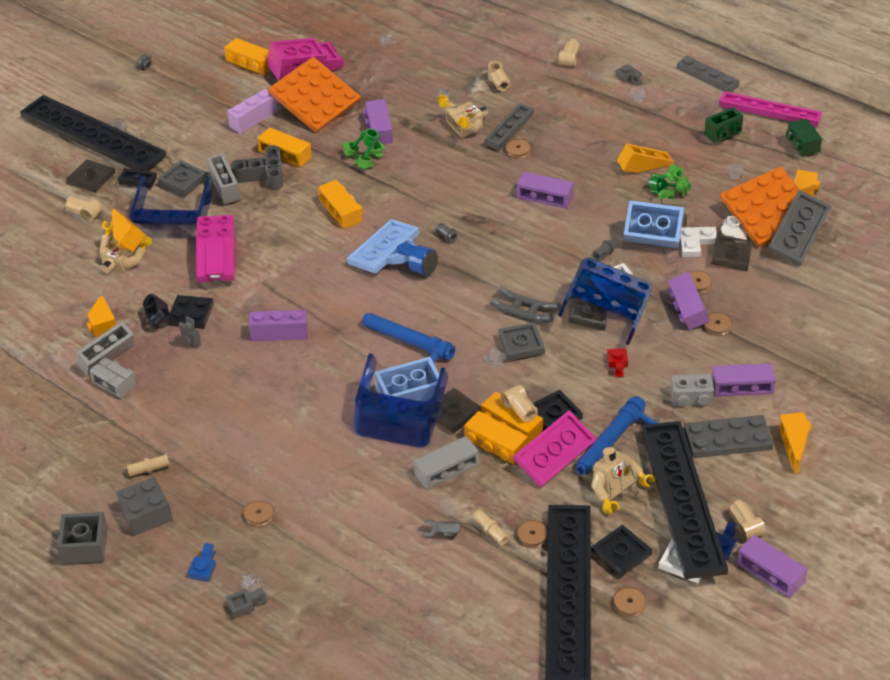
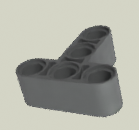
M266 147L264 150L265 157L233 161L231 163V171L237 183L267 180L269 189H281L283 187V176L279 147Z

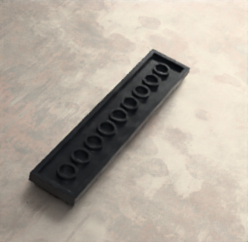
M42 95L20 111L21 117L133 170L148 171L166 157L165 150L45 95Z
M681 421L641 425L642 438L684 579L728 575V566Z
M548 505L545 680H591L590 505Z

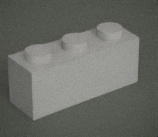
M224 154L206 157L209 175L223 204L240 200L238 183Z
M121 321L76 352V364L89 376L90 369L99 364L104 357L112 360L133 346V332Z
M465 436L414 460V474L428 490L480 465L479 450Z

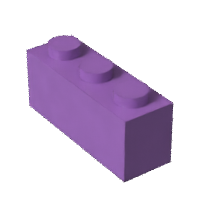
M386 100L366 101V108L363 109L366 129L376 130L380 135L378 141L382 144L393 143L392 127Z
M523 172L517 183V198L565 209L568 208L574 194V182Z
M687 272L668 280L671 287L668 289L671 299H676L673 301L677 312L681 311L678 316L682 325L686 324L688 330L710 322L690 273Z
M307 310L250 312L249 331L251 341L308 339Z
M772 363L712 367L714 397L774 394L776 380Z
M755 535L738 550V565L789 598L806 582L807 568Z

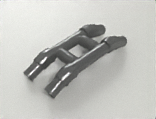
M500 286L497 292L505 296L504 298L512 301L513 304L511 306L494 297L489 303L502 313L532 320L535 323L553 321L552 314H537L538 309L552 311L560 310L561 308L560 303L538 301L518 295L503 286ZM521 304L531 306L529 311L518 309Z

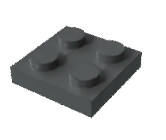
M180 160L158 178V183L185 196L207 178V172Z
M535 322L498 329V336L508 361L545 354V346Z

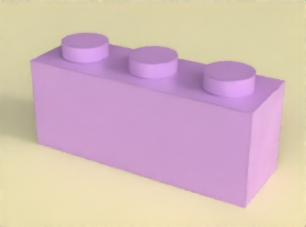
M267 89L260 91L227 111L229 127L241 134L277 113V100L269 94Z

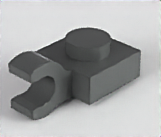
M628 64L615 70V76L625 82L632 81L637 86L643 83L639 79L643 74Z
M187 316L186 324L179 323L181 340L184 344L197 349L201 346L200 334L194 328V319Z
M430 519L424 521V524L432 526V531L424 532L425 536H432L436 531L443 532L444 536H456V533L461 531V522H438Z
M258 588L251 593L244 589L226 596L234 618L253 611V605L260 606L267 603L263 588Z

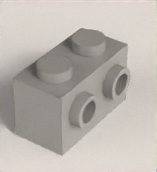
M711 374L671 375L670 390L673 406L713 405L714 388Z

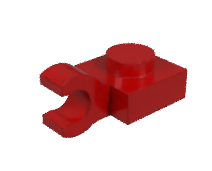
M607 349L608 367L615 368L616 377H624L623 369L628 367L627 349Z

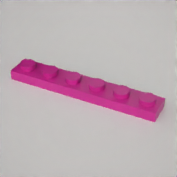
M725 91L719 100V106L727 109L734 107L742 112L791 122L808 119L815 127H818L822 118L821 111Z

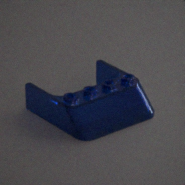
M141 176L131 208L130 220L143 226L197 227V217H204L208 214L213 194L211 177L206 178L198 210L143 209L148 189L145 176Z
M584 258L565 296L558 316L562 317L571 298L585 300L593 305L626 317L632 322V329L626 341V344L629 345L652 291V286L644 279L595 259Z
M369 353L355 398L353 426L355 432L364 437L417 448L426 447L431 441L449 376L446 368L441 367L432 398L428 401H417L369 391L377 365L374 354Z

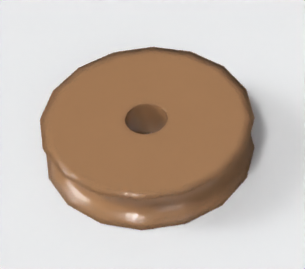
M513 139L507 142L505 152L511 158L521 159L530 154L531 146L526 140Z
M703 271L689 272L698 293H705L711 289L712 277L708 273Z
M719 312L708 314L710 322L703 324L704 330L714 336L728 334L732 327L731 318Z
M255 501L248 504L243 510L244 521L253 527L269 524L272 521L273 506L265 501Z
M536 520L525 521L518 526L517 540L519 544L526 548L542 547L548 540V529L542 522Z
M625 587L615 593L613 607L622 616L636 617L644 612L646 597L639 589Z

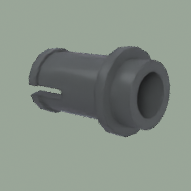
M439 223L436 226V233L445 237L447 242H454L457 239L458 234L455 229H450L444 223Z
M611 240L603 241L602 245L593 251V257L598 261L602 260L608 253L614 252L615 244Z

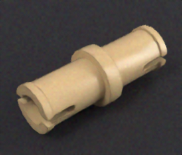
M167 454L151 459L147 457L144 458V461L128 464L127 469L129 476L132 477L146 472L148 474L153 473V470L169 467L170 464Z
M478 509L473 514L472 519L483 528V532L486 535H490L500 546L505 545L509 541L510 536L498 526L499 524L496 520H492L482 509Z

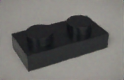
M124 168L118 178V182L120 185L152 189L157 179V173Z

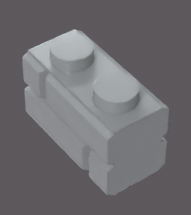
M104 357L99 364L90 369L93 383L121 399L128 391L130 392L136 387L134 372L130 368H123L116 360L111 361Z

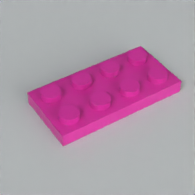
M569 410L516 453L513 459L541 488L587 450L597 438Z

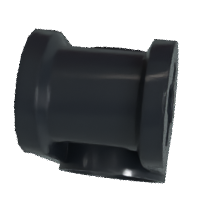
M153 293L145 297L143 307L146 321L153 329L157 330L164 321L171 319L168 304Z

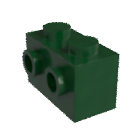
M732 107L705 118L704 135L713 143H717L741 133L743 115Z
M808 119L788 123L786 137L801 156L821 151L822 137Z

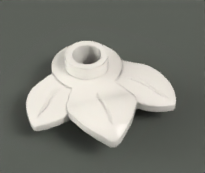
M728 216L723 221L721 233L726 238L732 237L735 242L745 244L747 242L746 235L748 234L740 225L741 222L734 216Z

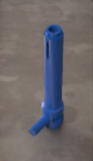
M366 313L362 318V323L365 327L427 351L431 355L433 363L438 358L451 360L455 354L456 347L449 341H443L436 336H428L373 313Z
M634 396L628 399L625 405L622 406L616 418L576 463V471L579 474H589L594 464L603 458V450L607 447H612L627 428L637 420L645 424L658 423L644 414L646 403L642 398Z

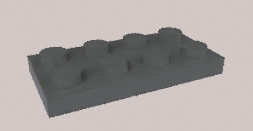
M798 190L767 249L801 266L832 206Z
M764 415L684 423V431L692 458L773 450V442Z

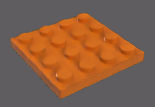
M314 56L268 89L271 96L315 133H318L361 99L358 93Z
M782 166L720 193V199L732 215L741 222L740 225L755 245L760 248L771 243L800 189Z

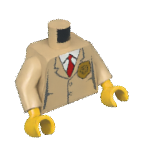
M442 94L437 99L440 107H445L446 122L461 138H465L472 133L475 134L483 127V118L488 116L486 107L478 109L471 102L455 105L448 101L447 96Z
M105 220L102 223V227L106 231L102 236L99 253L102 259V271L107 274L112 270L123 273L131 267L139 265L144 258L145 247L152 244V239L145 235L134 252L128 248L125 251L117 245L118 241L113 235L110 236L113 232L112 222L108 228L109 224Z
M607 447L603 450L604 457L593 466L594 477L591 486L600 502L603 501L604 503L602 506L603 512L612 514L613 511L619 510V504L616 501L610 502V500L637 481L636 476L639 477V484L642 487H650L646 483V478L650 482H655V478L650 474L645 475L638 463L626 453H619L613 447Z

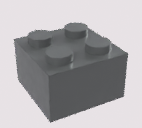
M155 477L116 491L119 507L133 536L173 521L170 505Z
M104 512L61 514L57 549L62 564L104 561L108 531Z

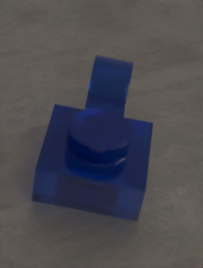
M728 521L723 534L717 533L725 560H729L737 543V540L733 539L737 524Z

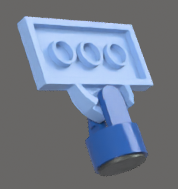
M390 219L346 259L349 265L375 274L386 264L404 263L409 265L411 271L428 276L437 267L438 254L434 249L422 245L415 246L414 239L420 234L418 227Z

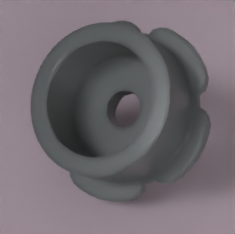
M141 55L137 60L139 68L148 69L152 65L151 56Z

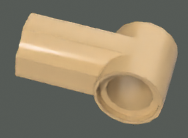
M576 39L567 41L564 50L560 51L559 65L576 66L577 54L580 49V43Z
M496 60L489 62L488 80L494 83L497 90L501 92L507 91L511 87V82L503 70V64Z
M70 196L65 204L67 211L81 215L87 222H92L103 210L102 204L96 199H91L88 202Z
M516 385L501 393V399L505 407L508 409L512 408L523 421L530 422L538 414V409L527 398L526 391L521 385Z
M737 500L729 506L728 512L738 525V532L743 541H748L753 535L757 537L765 535L764 522L760 517L754 516L745 502Z

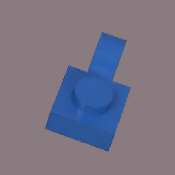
M205 543L202 556L194 557L188 571L190 579L210 581L216 567L215 560H212L215 556V551L212 550L214 544Z

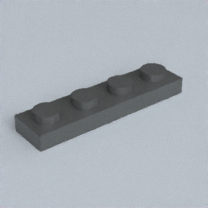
M686 56L677 63L678 69L722 91L731 93L739 87V80L692 57Z
M519 103L485 138V145L500 150L534 114V108Z

